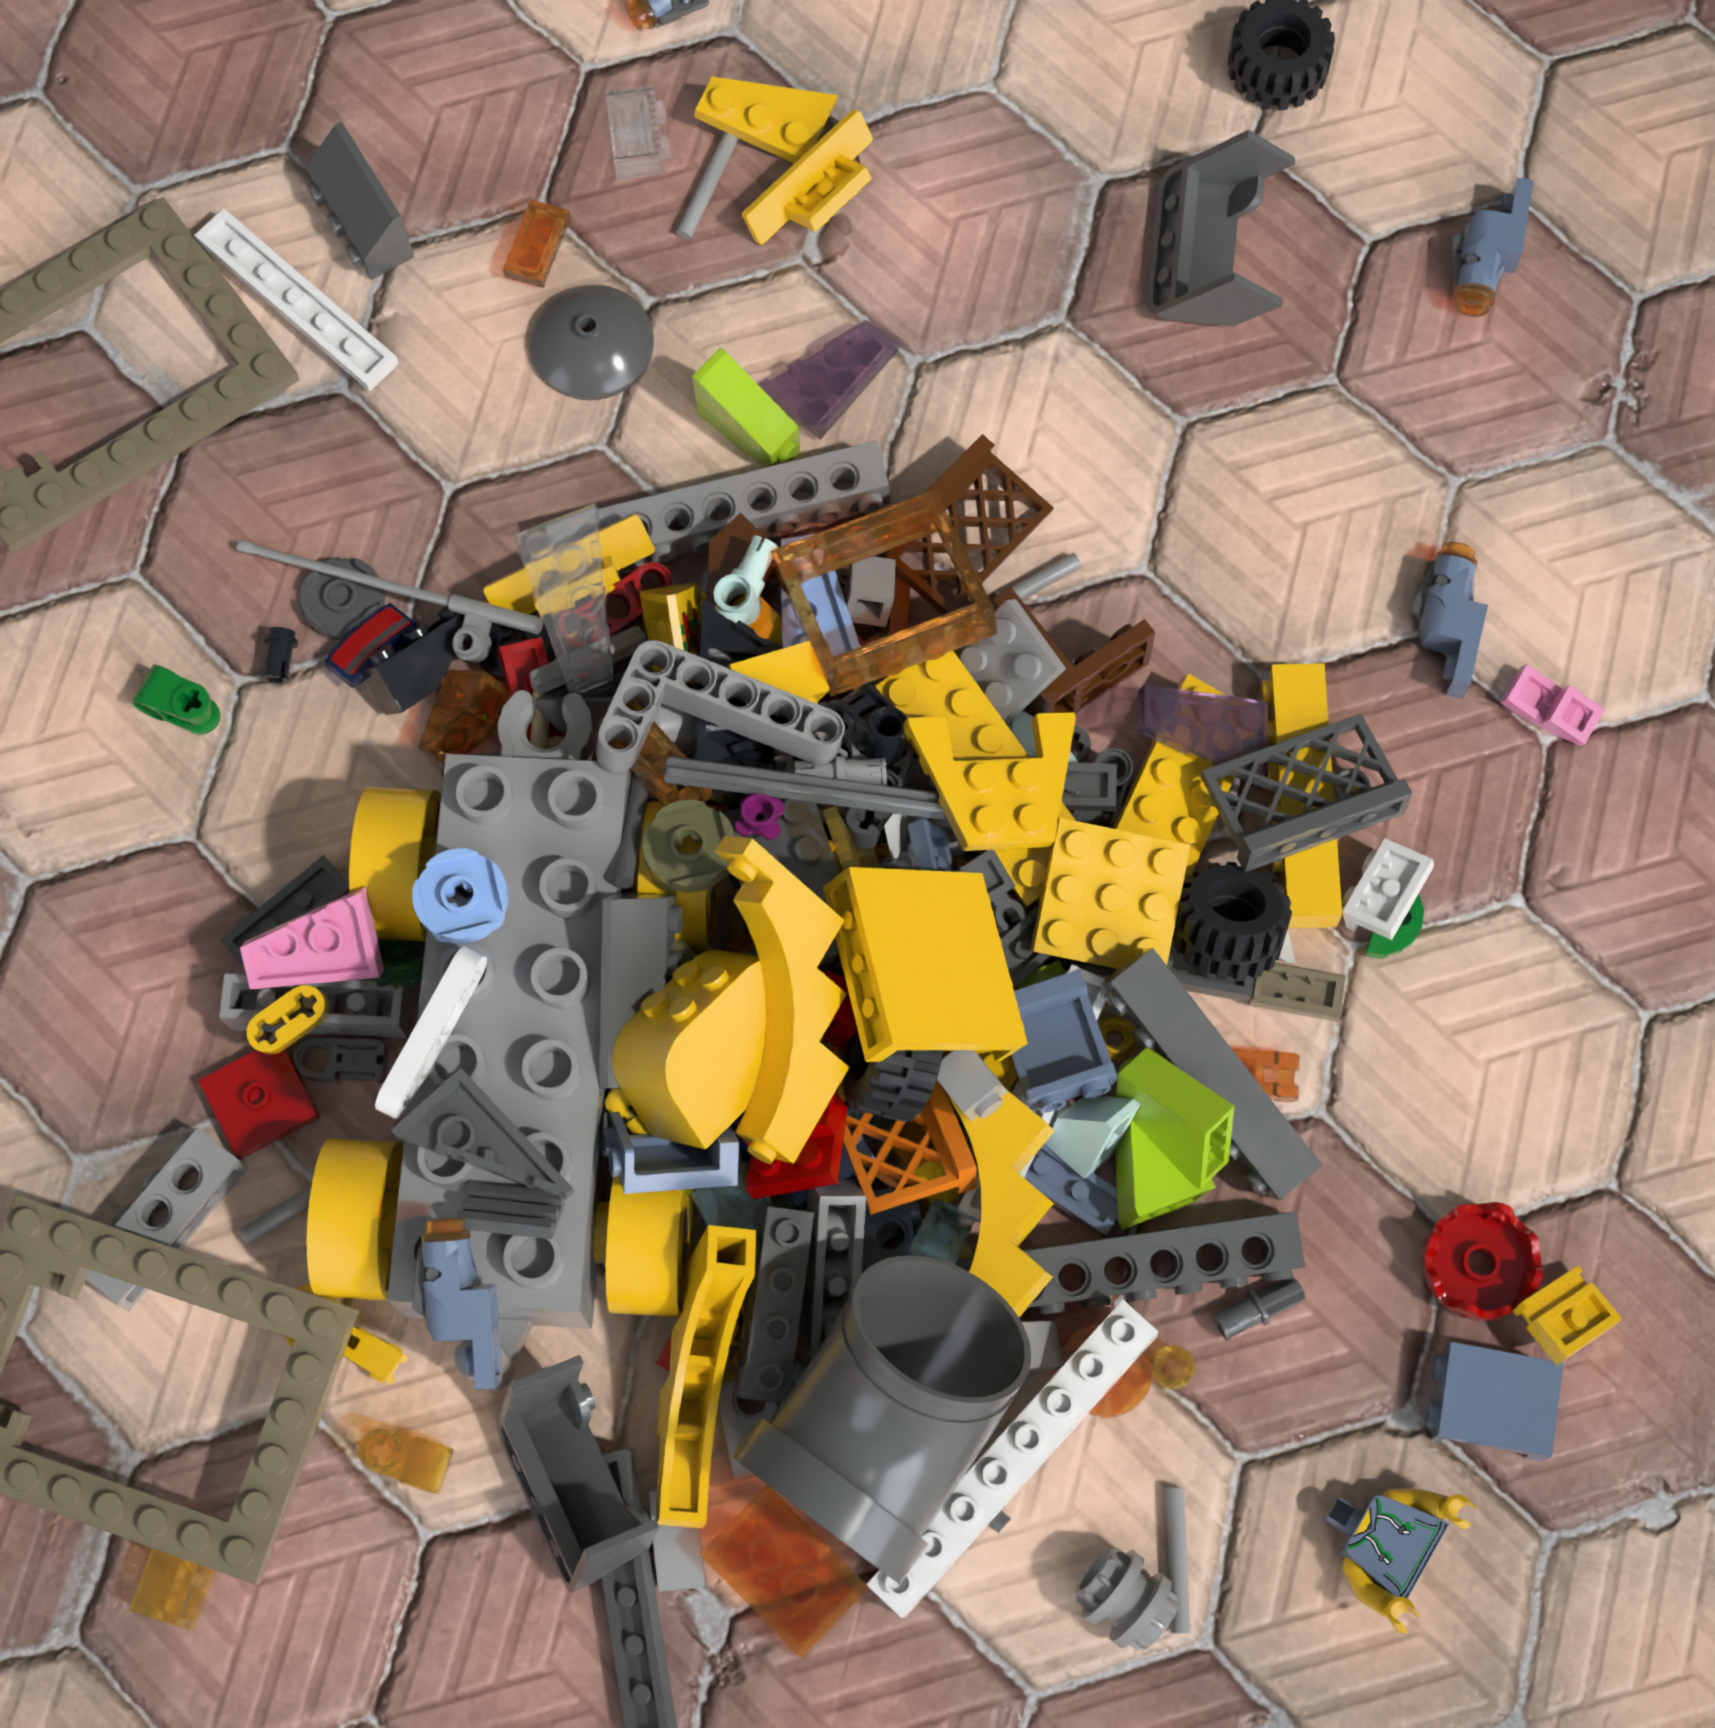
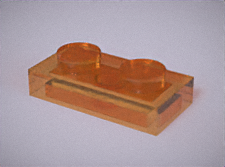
M530 199L503 267L505 278L544 288L571 219L569 210Z

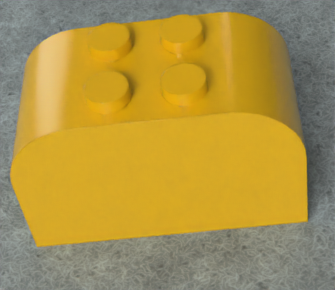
M710 950L698 955L692 961L677 968L672 975L673 979L659 992L648 996L642 1002L641 1009L620 1030L612 1053L614 1076L619 1087L651 1136L707 1149L747 1109L761 1067L766 1032L765 987L758 956L722 950Z

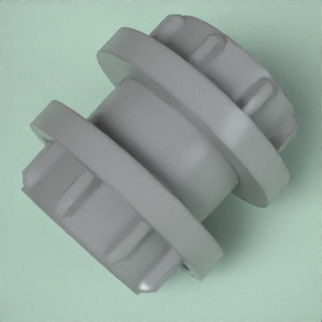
M1113 1548L1104 1551L1083 1575L1075 1591L1076 1601L1083 1606L1082 1617L1091 1625H1096L1105 1618L1113 1624L1109 1639L1119 1648L1130 1645L1135 1650L1147 1649L1164 1633L1178 1610L1177 1596L1171 1592L1172 1581L1162 1573H1157L1150 1579H1147L1140 1573L1144 1565V1558L1134 1550L1124 1553L1119 1548Z

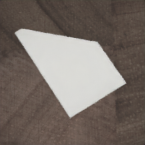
M892 813L884 825L892 859L898 858L900 853L906 851L908 815Z

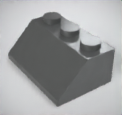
M340 122L334 125L306 166L312 180L306 186L316 205L320 207L325 204L330 214L326 215V219L335 236L339 238L344 235L350 244L345 247V250L355 268L364 267L371 280L415 256L398 210L344 124Z

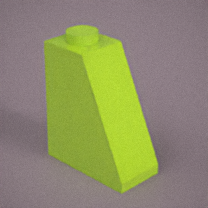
M720 347L692 376L698 415L764 468L793 461L800 450L799 427L741 366Z
M1148 1047L1134 1059L1129 1058L1123 1062L1116 1073V1097L1133 1098L1140 1104L1132 1119L1133 1122L1195 1187L1201 1189L1229 1162L1235 1105Z
M1133 1120L1131 1121L1115 1150L1118 1222L1122 1231L1198 1202L1216 1187L1212 1178L1201 1189L1195 1187Z

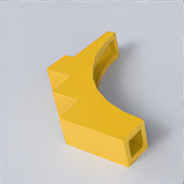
M708 1225L685 1266L683 1312L672 1329L670 1375L661 1388L658 1398L657 1438H660L656 1521L658 1525L703 1528L706 1524L708 1486L717 1408L736 1320L745 1294L755 1276L756 1230Z

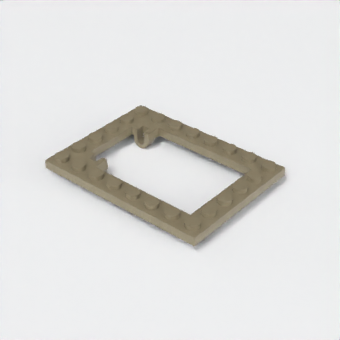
M164 197L159 198L1 290L0 344L149 256L154 255L235 362L236 366L60 472L56 471L42 451L33 456L38 469L28 477L25 476L19 466L7 472L0 463V539L11 554L16 553L299 381L296 370Z
M16 1194L0 1235V1376L35 1286L77 1300L89 1269L293 1338L295 1341L229 1521L21 1448L32 1415L0 1404V1494L243 1581L260 1584L359 1310Z

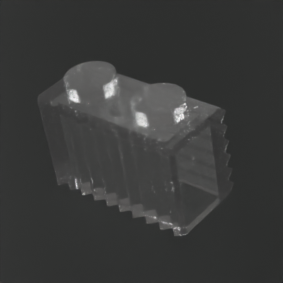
M652 85L647 87L640 86L639 88L632 87L631 89L624 88L623 90L616 89L615 91L608 90L605 92L617 181L666 175L664 161L672 160L669 135L661 136L659 125L667 124L664 99L656 100L654 86Z

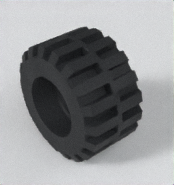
M1257 0L1250 5L1249 11L1243 10L1239 15L1238 23H1235L1231 39L1228 73L1230 80H1236L1234 88L1238 93H1247V101L1252 104L1256 100L1262 102L1261 108L1269 110L1270 105H1278V110H1287L1288 104H1293L1295 108L1303 106L1305 98L1312 100L1317 96L1318 90L1323 89L1334 52L1335 34L1331 32L1332 24L1329 18L1321 19L1323 11L1317 5L1310 8L1308 0H1299V2L1294 0H1265L1263 4ZM1270 46H1284L1295 51L1299 57L1289 60L1276 59L1266 54L1262 49Z
M1216 862L1209 864L1207 869L1200 867L1194 870L1193 876H1188L1185 879L1172 939L1175 940V950L1177 953L1184 954L1183 960L1189 966H1198V972L1204 975L1208 973L1217 975L1216 979L1226 980V977H1233L1235 981H1245L1247 975L1253 979L1262 976L1263 970L1269 971L1274 967L1275 961L1279 959L1292 910H1290L1291 901L1289 896L1283 895L1284 888L1279 882L1273 883L1271 881L1272 876L1266 872L1259 873L1254 871L1255 869L1244 873L1242 867L1237 866L1236 862H1227L1223 866Z
M855 1033L849 1039L844 1063L849 1066L843 1077L845 1099L848 1102V1106L856 1111L902 1122L914 1120L923 1110L934 1089L941 1066L943 1050H898L881 1062H866L859 1033Z

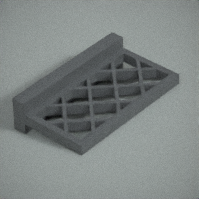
M1362 714L1205 769L1201 773V779L1239 850L1237 859L1244 873L1403 815L1413 794L1405 778L1398 780ZM1355 730L1363 743L1361 753L1359 754L1335 745L1338 736ZM1311 747L1325 752L1326 755L1321 768L1297 760L1298 751ZM1366 751L1370 757L1365 756ZM1331 755L1356 764L1350 779L1325 770ZM1271 761L1286 767L1281 782L1256 774L1259 764ZM1360 766L1379 772L1384 784L1370 787L1356 782L1355 779ZM1291 769L1316 778L1311 793L1285 785ZM1230 775L1246 781L1241 796L1238 797L1222 791L1217 780ZM1321 780L1346 789L1343 799L1331 802L1315 796ZM1251 784L1276 792L1270 808L1245 799ZM1351 791L1356 793L1354 795L1349 796ZM1284 795L1305 803L1306 806L1303 813L1292 817L1276 811L1280 796ZM1231 806L1236 807V809H1235L1234 812H1233ZM1241 809L1266 818L1263 827L1245 834L1237 820ZM1271 820L1274 821V822H1277V823H1274V824L1269 825L1270 822H1271Z

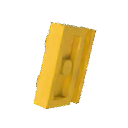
M1579 1265L1521 1302L1513 1310L1516 1316L1521 1314L1530 1324L1526 1327L1556 1366L1622 1320L1621 1316L1593 1282L1587 1284L1580 1276L1583 1270Z

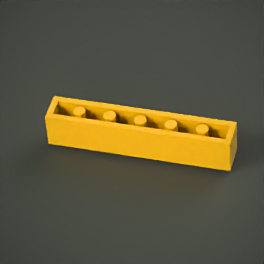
M1324 663L1272 665L1268 679L1261 680L1260 686L1261 705L1269 706L1270 721H1264L1263 723L1264 747H1269L1328 726ZM1306 747L1298 751L1296 759L1321 768L1326 753ZM1331 756L1325 769L1329 772H1332ZM1267 762L1266 778L1281 782L1286 767L1273 762ZM1291 769L1285 785L1311 793L1316 778ZM1321 780L1315 796L1334 802L1333 784ZM1281 795L1275 810L1293 817L1302 814L1306 804ZM1271 820V822H1270L1269 825L1274 824V823H1277V822H1274V821ZM1337 839L1271 863L1272 872H1280V884L1284 888L1283 895L1289 896L1291 901L1290 910H1292L1288 929L1337 927L1342 917Z

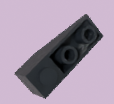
M444 607L437 612L440 619L432 625L428 626L426 622L421 623L403 634L406 639L404 643L396 648L389 644L369 656L372 663L361 669L360 673L386 715L403 713L437 690L456 655L453 650V638L456 632L462 628L465 615L452 612L448 607Z

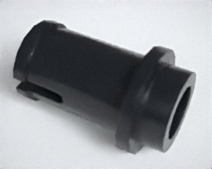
M271 627L269 634L264 636L267 650L261 674L262 680L268 681L269 677H271L270 683H289L293 648L298 647L295 631L284 627Z

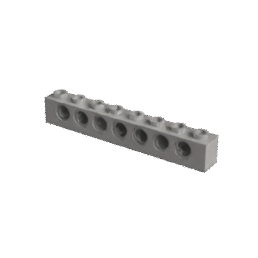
M872 441L545 523L552 551L556 552L631 514H638L655 547V552L618 570L619 574H624L632 571L638 565L649 562L664 564L673 561L679 555L691 552L698 554L709 553V541L739 513H742L763 534L776 531L778 533H790L799 529L804 524L816 521L830 523L838 520L844 514L857 511L861 513L877 511L883 505L890 503V490L877 441ZM842 481L853 484L848 490H838L833 487L836 483ZM801 491L812 494L809 499L803 501L793 498L794 494ZM761 501L771 504L768 509L763 511L751 508L755 503ZM716 512L730 514L728 518L722 521H715L710 518ZM676 522H685L689 524L684 530L681 531H672L669 529V527Z

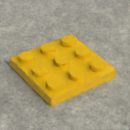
M1059 818L1055 841L1050 847L1030 951L1119 969L1142 949L1154 948L1167 965L1190 845Z

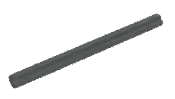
M675 756L666 758L663 769L664 781L671 784L753 795L766 794L776 798L948 821L938 801L940 797L938 792Z

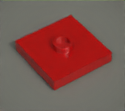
M286 1049L277 1054H266L255 1050L198 1080L238 1160L320 1118Z

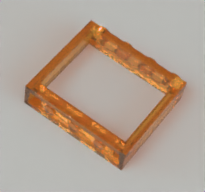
M936 490L771 551L778 580L806 642L810 641L829 686L830 690L828 692L830 697L850 689L854 691L863 684L884 676L897 675L905 668L926 660L939 659L950 651L969 644H978L979 640L997 634L994 608ZM938 532L972 605L833 657L800 583Z

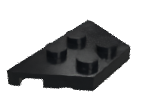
M702 600L697 606L696 656L727 668L730 664L783 649L770 639L759 637L753 628L738 620L737 623H734L714 610L716 605L712 602ZM695 682L694 690L704 688L702 684ZM732 698L727 700L736 707L747 705L741 699ZM780 715L770 716L771 720L775 723L785 724V717ZM693 716L692 759L720 762L766 745Z

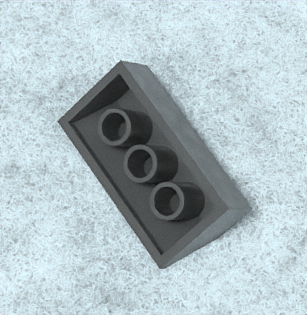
M619 893L602 899L599 1088H620L612 1067L613 1048L620 1030L641 1009L642 1002L653 993L659 992L671 981L675 970L682 965L681 952H675V933H681L683 926V909L681 905H676V894Z

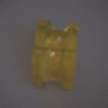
M1176 1345L1166 1346L1161 1349L1152 1364V1373L1156 1382L1163 1388L1170 1390L1181 1389L1186 1386L1195 1371L1194 1358L1190 1352ZM1167 1356H1176L1175 1362L1179 1358L1184 1361L1186 1367L1180 1372L1181 1379L1172 1380V1374L1166 1377L1162 1373L1161 1368L1166 1365Z

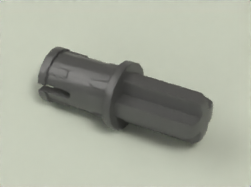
M1294 1277L1289 1278L1257 1294L1253 1290L1248 1292L1249 1298L1220 1312L1213 1313V1318L1220 1334L1227 1341L1231 1337L1257 1324L1268 1325L1270 1318L1303 1303L1305 1294L1300 1283Z

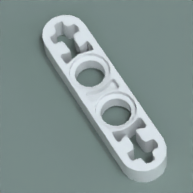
M465 946L461 947L455 954L382 1085L376 1099V1110L396 1120H400L407 1113L479 983L486 967V956Z

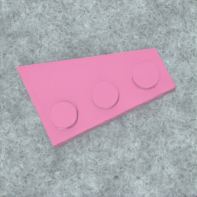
M365 886L246 940L240 947L250 989L379 978L384 972Z

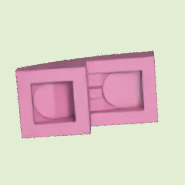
M1528 664L1519 668L1500 701L1502 705L1531 723L1579 746L1585 745L1605 710L1571 685L1561 688Z

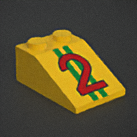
M686 583L639 591L647 641L656 640L696 655L697 606L702 600H708L705 591H700L699 584ZM651 665L652 673L662 671L658 666Z

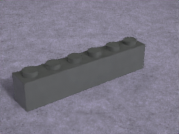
M1154 948L1142 949L1101 982L1108 991L1104 995L1105 1000L1120 1017L1126 1014L1135 1025L1136 1029L1132 1031V1034L1143 1049L1148 1047L1152 1051L1154 1050L1158 1055L1235 1105L1229 1158L1232 1161L1238 1158L1248 1171L1244 1178L1260 1197L1266 1194L1269 1198L1281 1200L1322 1166Z

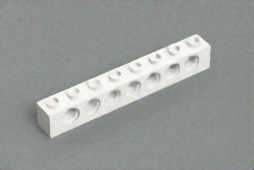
M1122 1300L964 1475L921 1537L928 1543V1546L900 1585L881 1570L866 1585L897 1615L905 1618L1158 1336V1331L1128 1303Z

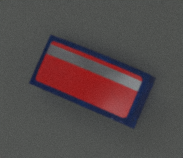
M389 603L374 612L346 635L324 660L325 667L351 688H354L365 681L360 670L372 663L369 656L389 644L396 648L404 643L406 639L403 634L418 624L393 604Z

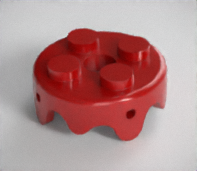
M1504 1203L1464 1204L1454 1208L1438 1221L1424 1244L1422 1266L1428 1288L1436 1300L1447 1310L1462 1318L1474 1321H1493L1506 1317L1513 1313V1310L1521 1302L1533 1295L1543 1279L1544 1269L1542 1267L1540 1244L1537 1235L1515 1216L1514 1210ZM1474 1251L1486 1253L1492 1260L1493 1267L1491 1273L1488 1275L1474 1273L1468 1264L1470 1253Z

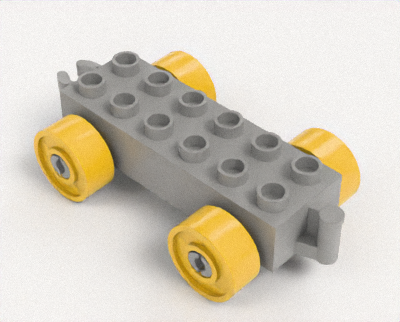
M521 690L514 693L503 706L498 721V735L502 746L501 756L446 754L442 795H440L438 790L366 787L357 806L351 838L349 893L364 886L366 887L377 939L426 942L417 1022L452 959L461 947H468L487 957L486 967L479 983L408 1109L407 1115L461 1067L572 1186L575 1192L566 1200L564 1199L565 1206L553 1239L463 1230L458 1228L457 1215L459 1210H463L462 1202L464 1197H469L468 1188L470 1183L537 1189L404 1142L403 1145L402 1142L328 1138L324 1142L316 1162L309 1199L307 1266L310 1285L313 1293L318 1297L387 1300L406 1318L426 1319V1317L412 1309L419 1246L422 1245V1241L427 1239L471 1237V1249L478 1274V1279H473V1285L497 1284L502 1382L496 1388L486 1389L490 1391L501 1390L512 1381L515 1373L514 1362L533 1326L592 1329L598 1263L606 1264V1298L610 1313L680 1317L683 1312L685 1266L692 1255L694 1189L624 1194L619 1178L613 1177L610 1202H603L607 1157H604L602 1152L601 1132L602 1128H609V1112L605 1106V1099L611 1088H599L602 899L619 893L676 894V905H681L683 909V926L681 933H675V939L687 942L693 947L692 950L700 955L713 950L720 881L703 891L690 893L671 892L665 890L660 882L652 876L646 866L643 855V835L646 828L648 830L649 825L655 820V814L661 808L673 802L650 800L645 811L633 885L630 888L616 886L614 880L632 784V775L630 769L619 773L609 772L601 767L598 761H591L595 744L594 722L585 701L577 693H570L563 700L562 716L567 724V733L564 740L554 748H536L528 741L526 731L529 723L535 717L536 709L530 693ZM706 804V807L712 808L719 813L720 808L718 804ZM692 837L683 838V846L676 849L679 853L685 852L686 855H693L698 848L702 847V842L694 843ZM456 848H467L478 852L479 855L487 857L489 860L491 859L500 868L509 891V902L505 912V920L499 929L492 931L489 935L478 941L466 944L438 941L422 925L416 915L412 902L414 883L416 878L419 880L421 873L427 868V862L443 851ZM463 885L455 887V895L448 897V903H456L458 907L465 906L468 899L473 897V891L466 892ZM463 1340L460 1345L456 1346L454 1353L455 1364L462 1374L474 1380V1377L467 1376L465 1367L466 1348L472 1347V1340Z

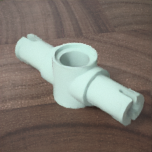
M757 535L752 537V542L738 569H733L730 575L721 578L715 585L713 592L716 602L714 610L734 623L740 620L746 625H750L759 617L762 609L759 596L765 586L762 580L775 553L779 549L775 543L766 538L762 542V537ZM746 594V599L743 603L734 607L729 606L730 601L735 596Z

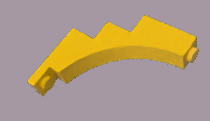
M724 836L715 852L729 864L727 870L736 878L744 881L733 901L742 914L755 943L762 969L766 999V1032L761 1067L750 1102L735 1133L750 1144L747 1151L757 1159L768 1164H772L774 1159L794 1164L849 1069V1066L819 1042L847 993L817 968L845 920L754 839Z
M943 1050L942 1059L953 1050ZM1009 1091L1001 1097L1003 1103L993 1114L984 1119L978 1116L973 1121L961 1111L950 1097L949 1099L961 1117L971 1140L981 1185L979 1239L969 1272L996 1290L1020 1317L1053 1276L1018 1246L1054 1203L1019 1173L1054 1133V1130Z

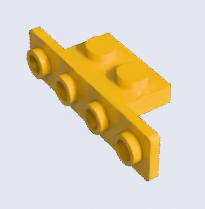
M852 109L742 212V218L755 242L761 245L764 244L789 219L816 232L872 179L866 166L853 161L873 140L860 111Z
M634 513L484 586L483 592L489 604L526 614L538 610L542 619L549 615H552L553 618H558L575 609V602L588 596H591L592 599H597L615 589L614 583L620 581L618 570L653 554L655 547L639 515Z

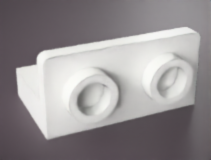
M1384 838L1378 850H1372L1367 855L1362 867L1363 876L1356 888L1351 886L1343 897L1342 913L1346 928L1356 931L1358 926H1361L1392 940L1434 867L1433 859Z

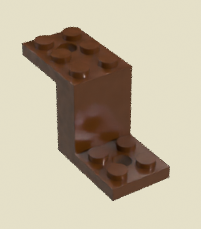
M1010 587L1001 594L993 592L987 595L977 605V610L965 618L959 615L951 619L942 628L941 634L929 642L927 639L918 641L906 652V657L903 658L904 665H906L943 638L952 650L956 651L1006 600L1016 599L1066 668L1025 707V710L1033 717L1040 713L1075 712L1076 714L1149 665L1155 631L1145 619L1135 626L1126 624L1111 636L1110 643L1099 650L1094 647L1081 654L1076 659L1075 666L1073 667L1016 592Z

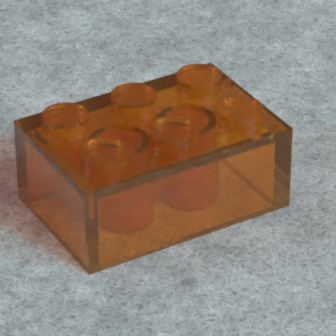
M766 1485L700 1553L715 1571L803 1661L870 1592V1588L769 1485Z

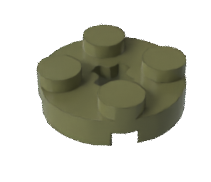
M680 800L664 806L655 814V820L649 825L648 830L646 828L643 835L642 849L648 870L665 890L671 892H698L716 885L719 881L726 879L730 875V872L727 870L729 864L715 852L724 836L735 837L730 821L722 812L719 811L718 813L716 810L706 807V803L698 800ZM692 837L694 843L702 842V847L698 848L693 855H686L685 852L679 853L676 849L683 846V838Z

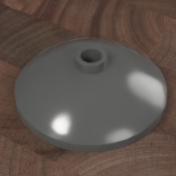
M604 285L578 286L555 296L541 309L532 325L530 333L531 357L540 377L555 391L579 400L606 399L629 389L645 373L654 351L653 329L643 307L627 293ZM585 326H595V329L591 332L582 331Z

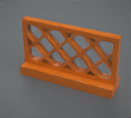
M848 1044L842 1045L833 1053L843 1062ZM841 1081L836 1091L840 1092L839 1096L845 1102L844 1085ZM936 1081L931 1096L923 1110L912 1120V1122L924 1126L927 1131L920 1145L898 1136L905 1122L896 1120L889 1133L868 1124L873 1114L864 1113L861 1120L847 1115L843 1146L858 1185L866 1195V1206L870 1215L957 1187L959 1194L977 1188L975 1161L945 1089L938 1081ZM848 1127L855 1130L852 1136ZM863 1133L884 1142L876 1159L857 1152L856 1145ZM930 1142H931V1144H932L934 1150H931V1149L928 1148ZM892 1146L914 1154L906 1171L884 1163ZM922 1158L939 1164L944 1173L943 1176L931 1180H925L913 1174ZM863 1166L870 1168L867 1175ZM878 1172L900 1180L894 1192L875 1197L871 1184Z

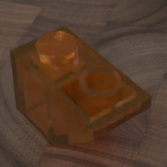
M448 669L418 748L442 764L445 763L446 754H468L497 730L503 706L510 697L508 688L485 671Z

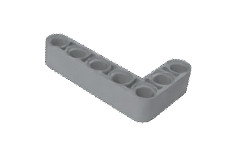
M651 640L640 644L631 658L600 726L596 757L601 767L609 772L619 773L630 769L637 760L662 703L819 765L829 763L838 754L845 725L840 715L829 708L664 642ZM645 665H656L662 671L651 673L643 667ZM691 681L699 682L704 688L693 690L687 687L685 683ZM737 698L744 701L747 705L736 707L727 700ZM637 702L642 704L645 709L634 711L627 708L625 704ZM770 716H783L789 723H775L771 720ZM823 732L829 735L831 740L820 741L812 733ZM611 740H621L628 747L618 750L610 747L608 742Z

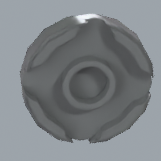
M334 557L322 562L378 577L375 570L361 559L350 557L351 559H340L339 557ZM310 570L303 578L300 587L299 605L303 616L310 628L326 638L335 640L348 639L363 624L381 612L385 606V593L383 589Z

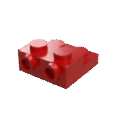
M836 1091L794 1164L774 1159L772 1164H768L750 1154L745 1190L753 1199L838 1183L848 1107ZM743 1139V1141L749 1147L750 1144Z

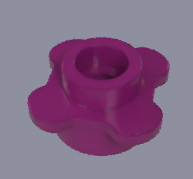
M766 794L747 795L740 800L741 819L735 823V829L739 835L743 837L751 834L761 835L766 840H774L780 835L779 816L785 811L781 800ZM763 815L764 819L757 820L756 816Z

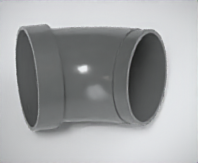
M911 1255L881 1260L871 1265L859 1277L851 1295L823 1343L770 1421L768 1422L760 1417L731 1457L900 1585L928 1546V1543L921 1537L986 1444L1029 1373L1031 1347L1026 1330L1013 1308L996 1290L977 1276L956 1265L930 1257Z

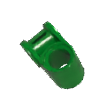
M155 664L151 666L131 701L134 707L146 715L159 721H166L197 735L208 734L218 726L221 718L220 709L211 700L210 695L203 686Z

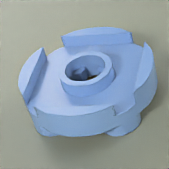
M467 848L443 851L432 857L427 862V868L421 873L419 880L416 878L412 890L414 910L422 925L438 941L451 942L453 944L472 943L486 937L492 931L499 929L503 924L509 902L506 880L498 865L487 857L479 855L478 852ZM463 885L466 892L473 891V897L468 899L467 905L458 907L456 903H448V897L455 895V887Z

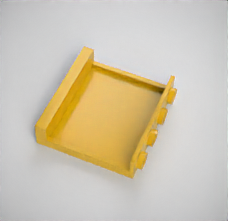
M848 867L823 887L827 905L845 920L835 938L866 1062H881L898 1050H992L994 1060L1002 1061L1028 1044L983 873Z

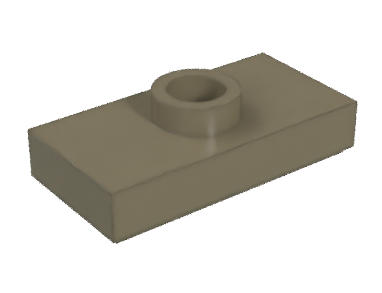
M1275 962L1271 970H1263L1262 976L1254 978L1248 1006L1338 1022L1346 975Z

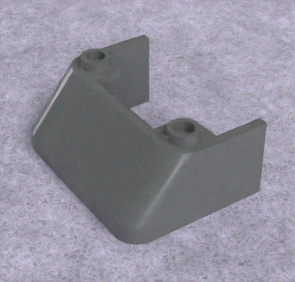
M1246 130L1174 165L1165 173L1158 188L1147 293V308L1151 313L1165 320L1236 326L1282 306L1283 299L1241 275L1233 273L1238 218L1249 214L1260 205L1263 199L1264 179L1295 165L1294 156L1252 131Z
M580 1355L510 1382L497 1421L499 1437L560 1577L571 1593L594 1583L648 1550L659 1529L656 1519L650 1521L643 1509L637 1511L632 1504L625 1506L592 1434L589 1422L591 1419L590 1411L595 1409V1401L589 1386L586 1383L580 1384L578 1380L584 1364Z

